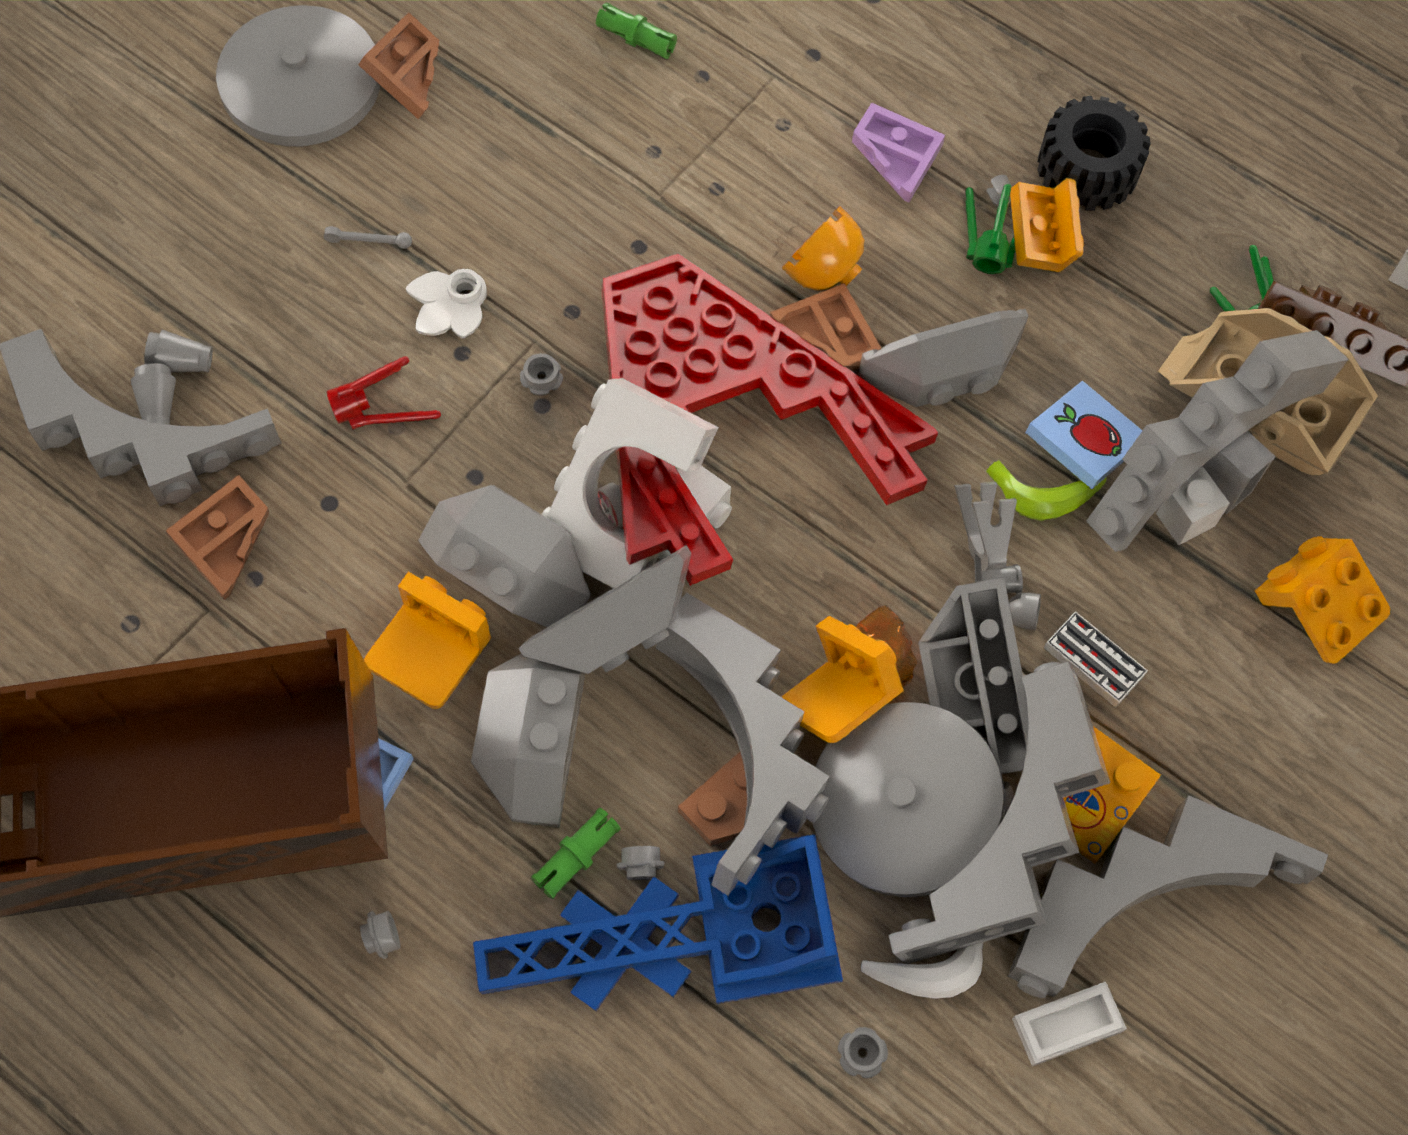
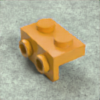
M1066 178L1055 188L1023 182L1016 183L1011 188L1010 199L1017 265L1061 272L1083 255L1084 238L1081 234L1080 201L1077 197L1076 181Z

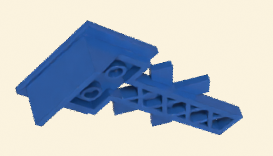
M812 834L778 840L773 848L765 844L757 855L762 860L753 877L746 885L738 881L729 895L724 894L711 885L718 862L727 850L692 856L700 900L698 902L672 906L679 897V894L656 877H653L626 915L614 916L578 890L560 914L570 925L473 942L479 992L483 995L581 977L571 990V994L594 1011H597L626 969L633 968L674 998L691 974V970L677 960L707 954L709 955L717 1004L843 982L816 836ZM760 909H772L780 915L781 921L775 930L763 932L754 926L753 917ZM702 915L706 941L694 943L680 932L691 917ZM676 920L672 926L666 923V921ZM656 927L666 933L658 946L648 940ZM578 937L574 944L567 940ZM591 939L602 946V949L595 958H592L583 951ZM675 940L681 944L670 947ZM556 941L567 949L568 952L556 968L546 969L536 962L534 958L545 943ZM529 946L525 953L519 949ZM507 950L519 959L508 976L490 979L488 953ZM577 957L584 962L573 964ZM528 967H531L533 970H535L533 972L524 973Z

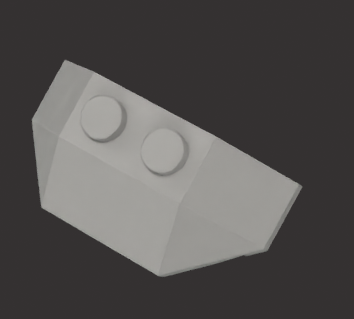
M1026 309L998 311L917 333L889 343L880 350L873 349L862 353L858 376L878 390L915 407L926 404L942 405L955 396L969 392L972 394L987 392L998 384L1022 337L1028 313Z
M489 485L440 501L418 539L436 565L511 613L545 627H549L583 607L591 595L587 582H584L581 565L570 532L495 485Z
M687 545L531 636L518 649L524 657L588 674L601 666L605 672L618 667L630 658L626 651L640 643L645 649L656 645L670 635L666 628L670 626L677 616L691 557Z
M1004 577L956 586L918 642L929 703L932 706L955 714L971 725L989 746L1001 774L1023 770L1028 745V706Z
M522 653L488 671L471 763L512 822L560 828L586 673L524 657Z

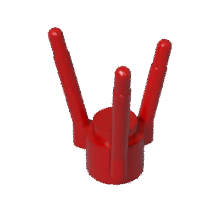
M407 356L390 362L354 382L326 391L338 424L349 421L352 430L371 424L438 419L441 417V412L431 410L364 415L363 411L371 408L364 389L400 371L403 366L409 363Z

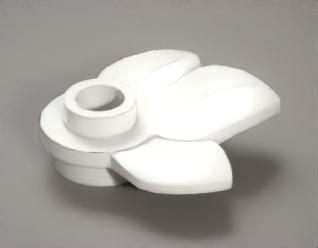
M459 269L451 275H447L442 272L433 271L416 278L406 287V292L410 296L424 304L416 321V331L419 334L437 336L452 328L453 332L463 339L478 329L483 318L480 305L486 298L487 289L485 281L476 272L470 269ZM463 290L472 291L469 294H459Z

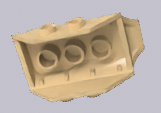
M1270 308L1221 312L1209 328L1193 335L1183 336L1158 372L1168 379L1170 386L1193 398L1203 383L1233 377L1260 341L1312 330L1299 324L1292 317L1282 315ZM1326 336L1324 337L1349 360L1325 391L1283 408L1248 430L1276 458L1309 475H1322L1330 472L1378 397L1350 350L1338 345L1335 340Z

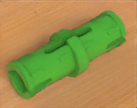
M608 2L602 5L603 9L600 8L596 17L597 27L624 38L626 44L632 47L639 45L660 55L664 59L670 57L669 52L673 53L677 43V35L647 22L648 19L640 14L634 16Z
M598 808L595 814L571 838L566 836L559 843L561 848L536 874L534 873L531 876L535 885L541 889L555 875L543 887L545 889L543 893L549 898L554 899L556 894L581 868L587 870L593 864L591 858L615 833L621 830L618 823L611 817L597 831L608 820L606 818L608 813L602 808Z

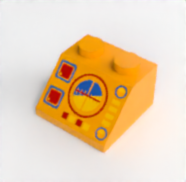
M1093 726L1110 784L1064 797V802L1079 852L1095 864L1136 811L1161 774Z

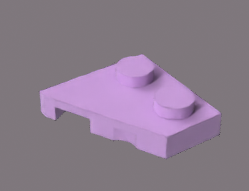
M871 103L853 132L852 143L904 201L910 202L942 148L945 135Z

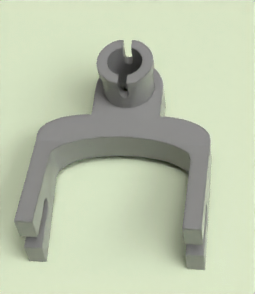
M980 483L979 496L981 501L972 502L973 497L970 484L954 485L968 536L969 551L974 559L975 583L1004 577L1007 593H1022L1023 578L1020 566L1018 564L1006 566L1017 500L1015 498L999 500L998 514L1000 521L997 525H991L990 520L997 483Z

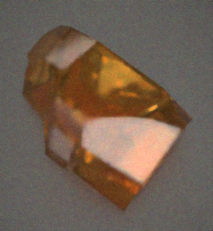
M887 605L879 606L861 620L856 627L861 633L876 641L882 640L891 647L897 658L895 666L902 687H905L912 682L913 671L918 663L911 650V636L905 631L904 622Z

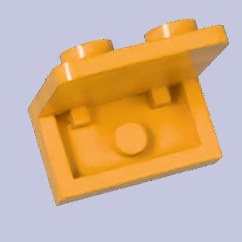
M1317 536L1302 543L1298 548L1299 552L1287 563L1272 569L1267 575L1268 579L1255 590V593L1264 606L1293 608L1322 660L1326 663L1335 664L1389 617L1390 606L1352 539Z
M408 571L398 585L403 605L366 654L364 661L375 675L432 709H440L491 639L487 618L485 617L486 613L477 604L468 599H463L459 602L447 595L446 588L435 579L428 576L420 579Z
M828 616L816 625L828 662L781 697L805 711L800 726L828 743H836L904 690L895 666L897 662L896 655L887 643L882 640L876 641L861 633L854 625H846Z

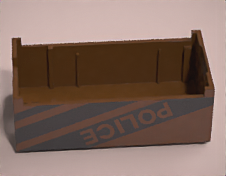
M346 628L326 631V639L0 687V918L388 859L374 679ZM33 792L35 793V828L23 829V793ZM13 795V831L1 833V797Z

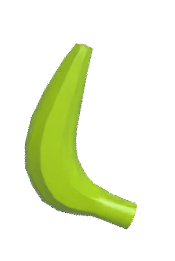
M999 460L990 465L986 470L987 474L1002 489L1006 499L1015 498L1017 500L1015 511L1018 514L1041 521L1056 519L1074 511L1098 492L1107 481V478H1104L1093 489L1081 480L1055 488H1037L1019 482Z

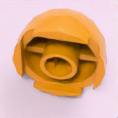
M841 206L832 213L838 220L835 221L830 216L792 255L795 260H799L795 266L790 261L782 266V269L804 288L823 291L830 289L838 282L840 284L845 283L847 286L862 270L857 262L864 252V237L859 225Z

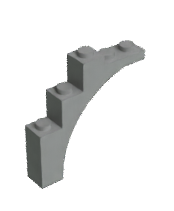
M42 329L0 343V351L28 431L40 449L43 451L49 448L63 447L73 439L81 437L87 457L100 478L123 474L133 466L140 464L148 486L159 506L183 502L190 498L192 494L202 491L198 475L205 472H218L226 468L229 463L248 456L263 455L272 447L282 444L268 408L224 425L175 426L154 423L117 411L93 398L79 387L60 366L55 351Z
M1317 330L1260 341L1233 377L1203 383L1178 418L1145 426L1122 458L1127 465L1086 522L1115 552L1125 550L1153 513L1205 463L1239 436L1272 414L1302 399L1323 393L1349 359Z
M686 592L680 600L676 618L666 628L670 635L657 643L656 649L687 670L713 697L736 737L743 759L747 794L744 828L718 862L711 884L724 894L729 895L738 881L746 885L753 877L762 860L757 855L765 844L773 848L785 828L797 834L807 819L812 823L816 822L829 800L823 793L830 776L793 754L804 736L799 727L805 711L771 691L780 675V671L775 667L781 650Z

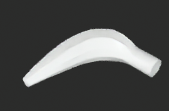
M983 942L958 949L948 959L933 964L916 965L863 960L861 971L875 980L914 996L932 999L951 998L966 991L977 982L982 971Z

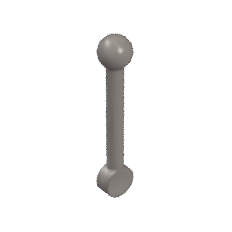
M333 226L326 227L324 232V239L331 243H337L340 239L397 244L402 249H407L412 244V237L406 232L394 236L346 232Z

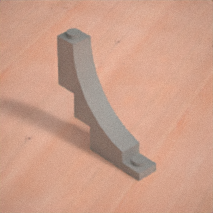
M1069 661L1062 664L1059 662L1045 663L1035 668L1033 673L1022 676L1027 697L1029 729L1023 772L1015 796L1003 821L978 855L952 880L929 895L936 921L931 922L930 919L912 920L902 925V931L889 934L893 954L905 964L1048 923L1032 867L1080 853L1064 797L1110 784L1082 689Z
M1188 795L1175 811L1164 844L1123 827L1111 843L1099 877L1059 859L1056 860L1048 871L1040 891L1048 923L1025 930L1008 977L1018 981V988L1027 994L1038 998H1046V995L1055 997L1063 989L1075 962L1087 943L1109 921L1130 907L1154 896L1202 885L1255 887L1268 876L1270 869L1274 870V874L1278 878L1286 882L1308 884L1323 872L1328 854Z

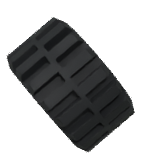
M1083 96L1081 102H1078L1076 99L1068 101L1065 108L1060 106L1054 112L1053 118H1050L1037 160L1039 166L1037 170L1039 177H1044L1043 185L1055 188L1066 178L1074 179L1076 181L1077 197L1079 198L1080 205L1085 206L1086 211H1095L1096 206H1101L1103 210L1112 208L1114 202L1121 204L1126 200L1128 194H1132L1136 188L1149 155L1148 150L1151 142L1150 137L1146 136L1148 128L1145 122H1138L1139 115L1134 110L1127 111L1125 109L1126 104L1120 101L1116 104L1109 102L1108 97L1101 96L1100 100H1094L1092 96ZM1080 149H1092L1102 153L1107 158H1095L1083 153Z

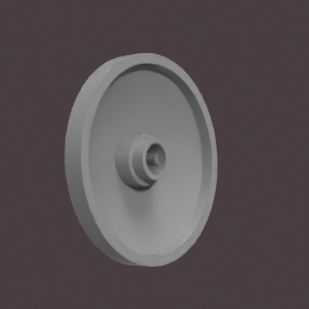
M288 6L271 10L253 18L239 28L228 40L220 54L216 69L217 88L223 106L233 122L249 135L264 142L281 146L298 147L319 144L348 132L369 113L378 97L381 85L358 65L363 56L375 46L368 33L348 16L332 9L318 6Z
M915 702L887 704L840 741L828 743L816 764L817 769L830 776L823 795L829 798L828 803L819 818L813 823L818 840L827 855L840 870L860 885L878 893L897 897H918L932 894L971 863L989 842L1003 821L1005 810L1004 784L1000 769L989 746L971 725L955 714L936 706Z

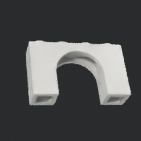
M623 378L610 379L607 381V384L603 383L597 389L591 403V408L595 410L588 426L584 425L574 439L572 448L576 453L570 466L564 467L558 475L554 485V490L558 493L552 506L547 507L541 514L570 532L582 572L612 588L617 587L654 565L660 553L631 565L627 562L624 530L617 527L606 516L598 498V477L605 461L619 448L630 446L647 451L685 472L697 470L700 468L719 428Z

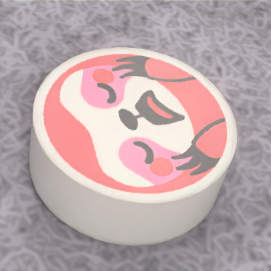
M609 483L597 489L599 502L604 513L612 523L622 528L620 486L615 483Z

